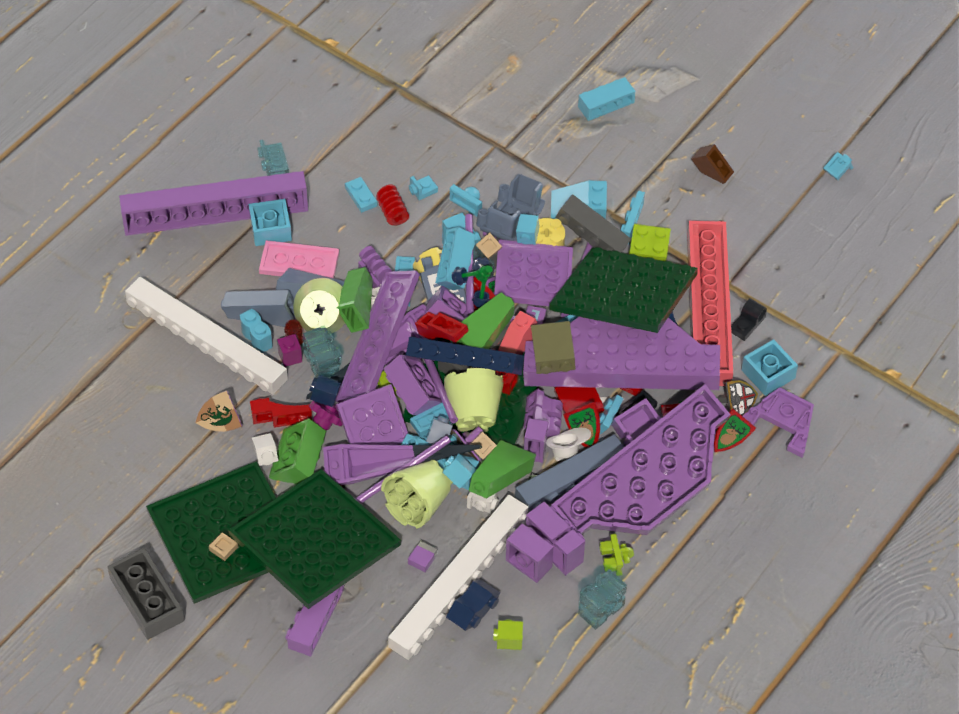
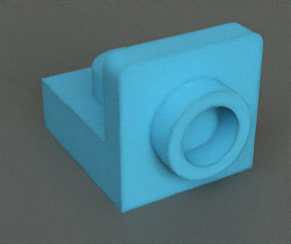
M837 152L823 169L836 180H839L848 169L852 170L854 167L849 156L846 154L841 155Z
M429 175L419 180H416L414 176L410 177L409 190L418 200L438 192L437 185Z

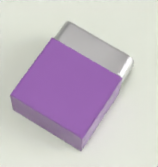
M420 541L409 556L408 564L426 573L434 561L438 550Z

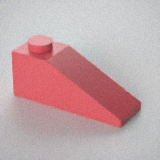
M519 311L509 325L498 351L522 355L525 351L526 341H532L531 325H538L536 319Z

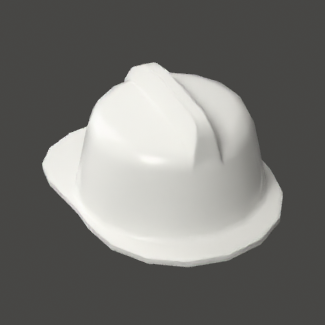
M573 428L548 438L546 445L552 448L556 461L568 459L577 455L579 445L591 437V431L587 428Z

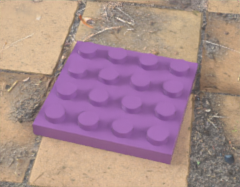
M499 240L498 242L502 249L497 252L495 296L502 292L506 297H510L514 303L549 306L571 276L573 247L537 243L536 245L517 243V241Z

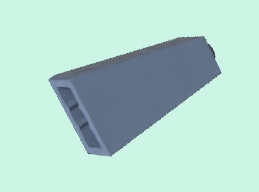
M288 268L277 280L276 290H289L294 299L298 290L310 280L328 278L339 283L341 286L344 285L345 281Z
M289 290L226 292L224 299L221 301V308L227 318L240 320V314L253 309L260 315L261 321L265 324L288 328H297L298 325L293 310L294 299Z

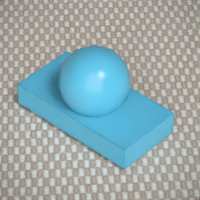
M453 184L450 187V201L477 217L478 210L482 209V201L479 200V190L475 187H467L462 190Z

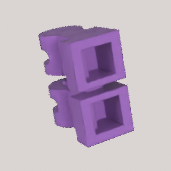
M367 246L359 253L361 261L358 262V269L367 268L373 279V289L380 287L386 272H391L392 270L372 246Z
M537 389L527 397L525 410L527 413L525 414L523 429H527L529 418L548 421L547 438L559 435L563 403L544 396V392Z

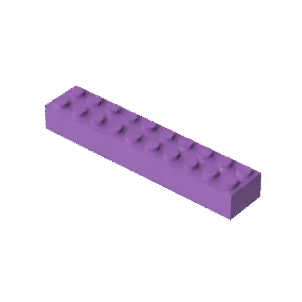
M304 171L119 195L125 236L250 219L249 204L280 199L286 200L288 214L308 211Z

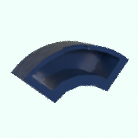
M319 375L318 378L314 377L309 391L313 392L310 400L333 407L341 382Z
M482 579L475 580L466 592L454 601L446 618L465 631L470 628L475 629L490 608L494 609L499 602L498 596L501 592Z

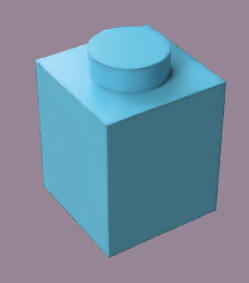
M520 214L516 229L517 243L536 245L540 228L539 216Z
M458 453L455 457L451 455L444 462L445 468L442 473L460 489L472 477L476 469Z

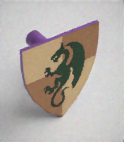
M228 391L211 397L200 409L195 422L206 429L222 432L242 427Z
M478 426L471 433L464 432L462 437L454 429H451V434L456 438L459 445H469L481 431H484ZM474 451L468 452L473 458L480 461Z

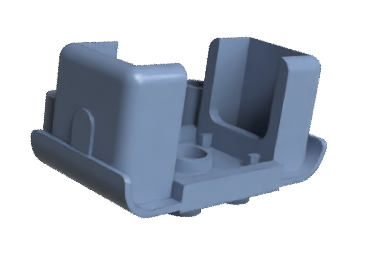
M517 174L511 181L510 186L501 184L499 186L498 201H494L488 210H478L476 225L480 228V231L487 234L491 233L492 236L502 240L517 241L516 229L520 214L538 216L545 205V200L541 199L543 184L522 174Z

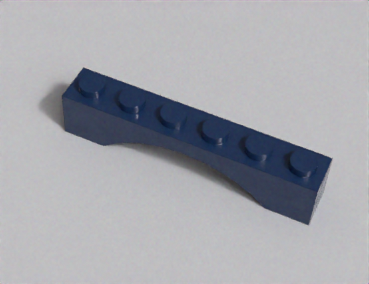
M409 337L406 356L485 368L516 375H522L525 357L514 353Z

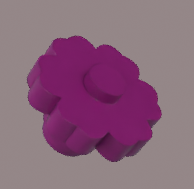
M312 400L309 407L312 411L316 412L312 420L326 431L331 428L332 424L342 426L337 408L334 405L330 407Z

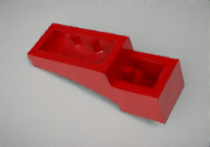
M427 312L415 322L418 334L429 340L439 337L456 343L469 331L467 325L440 312L437 315Z
M269 398L250 401L253 425L273 421V426L276 428L294 425L307 419L312 420L310 404L284 405L271 402Z

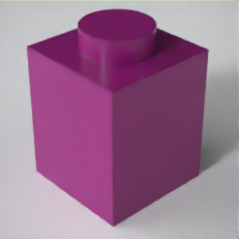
M296 334L277 339L278 353L284 367L302 362L301 347Z

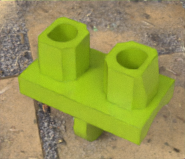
M611 534L610 540L602 541L599 545L601 555H612L611 558H603L604 571H615L616 576H621L623 574L621 569L623 567L622 560H624L625 564L630 563V558L634 556V551L632 548L627 547L626 544H621L620 549L617 535Z

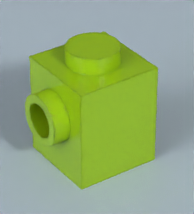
M510 619L498 621V628H494L493 641H497V649L522 650L523 622Z

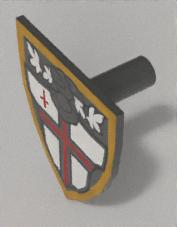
M744 381L726 382L727 396H719L718 400L721 403H728L729 412L733 408L743 416L755 404L758 393L751 385Z

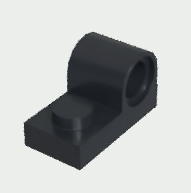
M751 298L748 299L742 308L741 315L731 325V333L745 341L766 318L767 308Z

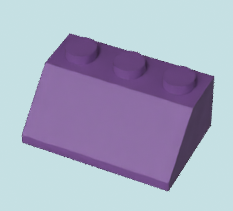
M399 354L383 369L387 374V380L394 385L397 390L396 394L405 402L406 409L410 414L418 415L442 403L432 377L419 358Z

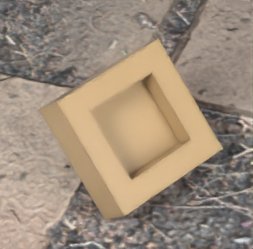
M491 233L476 244L478 250L488 260L502 249L500 243Z
M482 431L469 444L482 446L481 449L474 450L482 459L497 446Z
M221 533L209 545V551L224 561L238 548V543L224 533Z

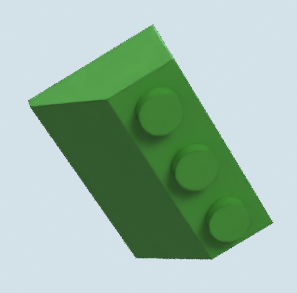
M310 419L283 429L277 449L278 461L273 462L269 478L299 484L313 475L316 463L319 460L321 446L324 443L326 430Z

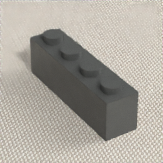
M573 194L556 215V218L562 224L568 226L576 235L589 242L592 247H600L607 251H619L622 253L631 241L629 236Z

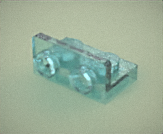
M259 140L260 147H257L259 158L263 159L261 161L262 171H266L267 176L289 173L282 144L264 145V141Z

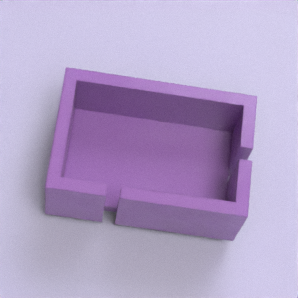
M646 398L614 418L611 426L621 439L625 438L623 443L627 446L661 418Z
M543 502L526 515V527L534 529L537 535L543 539H548L554 546L553 564L565 576L583 563L584 537L579 532L576 533L573 529L571 530L570 523L562 519L552 506L549 507Z

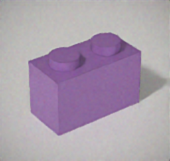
M529 418L524 437V450L536 454L535 462L543 463L547 446L548 421Z

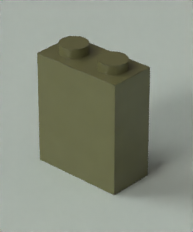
M570 321L531 325L536 373L548 374L576 370Z

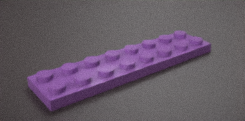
M416 270L386 272L370 311L369 329L362 331L335 401L337 403L375 390L420 274Z

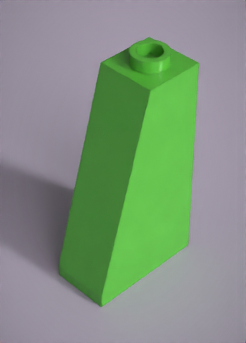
M366 267L348 271L341 290L339 306L336 307V309H339L340 315L351 333L369 329L373 279Z
M502 292L461 321V323L468 326L469 331L456 343L450 342L490 349L514 316L515 303L510 297H506Z
M500 440L472 475L469 491L486 499L532 472L536 454Z

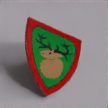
M595 402L563 414L569 430L581 427L591 431V437L582 443V446L590 448L598 443L600 417Z
M732 408L729 412L731 415L728 420L719 426L716 431L714 452L726 451L736 447L745 441L755 431L756 427Z

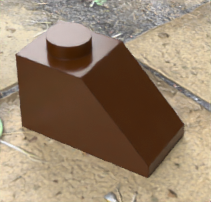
M715 144L700 147L691 158L702 174L722 184L726 183L734 173Z

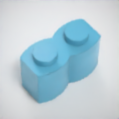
M253 309L240 314L242 333L251 341L253 348L261 353L273 348L271 330L267 324L261 321L260 315Z

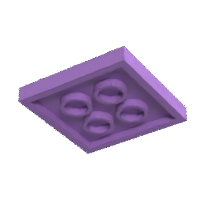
M391 384L335 404L349 444L398 445L403 442L408 434Z

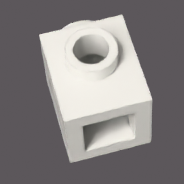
M271 433L252 438L254 453L259 466L270 465L278 461L276 445Z

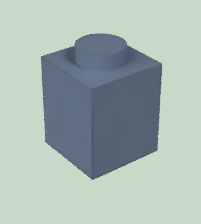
M443 416L433 417L425 439L426 442L435 444L446 435L449 437L453 427L452 423H449L450 419Z

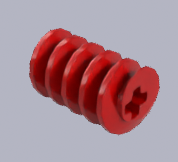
M390 184L382 187L377 192L376 199L386 221L393 226L405 223L409 219V213L404 206L402 198L399 196L396 186Z

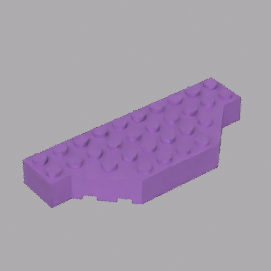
M578 317L570 323L576 370L567 372L537 374L533 341H526L523 370L525 386L698 390L703 385H706L710 390H719L720 345H701L669 318L659 332L655 333Z
M703 385L551 506L562 519L570 523L571 530L573 529L576 533L579 532L582 535L589 529L648 535L708 487L712 476L715 430L725 423L731 414L710 389Z

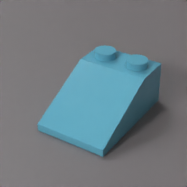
M588 180L551 191V219H557L556 215L572 194L606 219L607 181Z

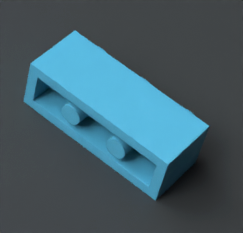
M624 77L580 94L578 108L586 119L590 121L633 104L636 91Z
M459 227L446 230L436 284L451 290L465 288L466 283H463L461 286L453 282L451 275L456 267L465 268L468 273L472 250L475 246V234Z

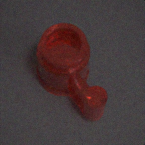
M289 320L286 322L284 337L296 334L300 345H315V335L313 332H308L307 337H304L299 321Z

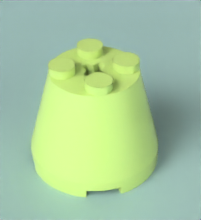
M316 278L305 283L298 290L293 303L294 315L300 326L315 335H329L342 328L345 322L340 315L339 309H336V307L339 306L343 286L328 278ZM317 304L325 307L323 315L320 311L314 310L317 308Z
M469 368L467 372L457 375L455 372H452L444 378V388L448 400L458 418L456 422L458 431L475 430L479 426L484 432H487L488 428L496 422L503 389V376L496 375L495 371L491 369Z
M431 460L396 471L383 480L381 491L385 493L387 500L385 505L391 515L402 525L406 526L409 524L415 526L416 529L422 527L431 519L449 494L453 482L442 473L443 469L437 461Z

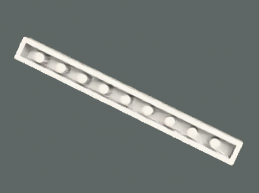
M139 277L125 290L126 302L130 307L137 308L146 317L153 318L160 326H165L173 334L183 337L186 342L191 345L194 344L203 353L213 356L217 362L224 363L233 372L243 375L247 381L254 382L263 391H268L274 395L288 380L287 368L145 279Z
M511 495L504 499L388 637V647L407 660L413 655L418 654L425 640L428 641L432 637L434 629L438 625L443 624L454 601L466 592L473 581L479 580L483 570L492 565L494 557L498 553L503 552L506 546V539L521 524H526L527 505Z

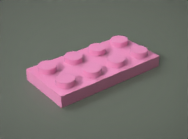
M266 240L259 274L282 276L288 268L334 278L339 258V249Z

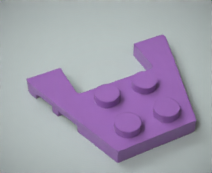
M779 387L762 399L760 404L751 407L743 417L754 426L762 418L794 434L793 439L787 446V451L803 458L814 404Z

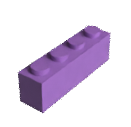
M344 585L310 609L303 605L302 610L298 611L295 615L293 628H289L287 631L288 649L310 657L312 656L344 591Z

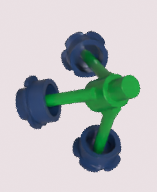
M478 257L474 260L472 265L473 272L467 273L465 268L456 267L451 275L453 282L460 286L463 283H467L470 276H475L477 280L482 282L481 290L475 292L472 299L473 304L478 308L490 301L489 294L485 292L487 277L490 276L493 269L489 265L490 261L485 257Z

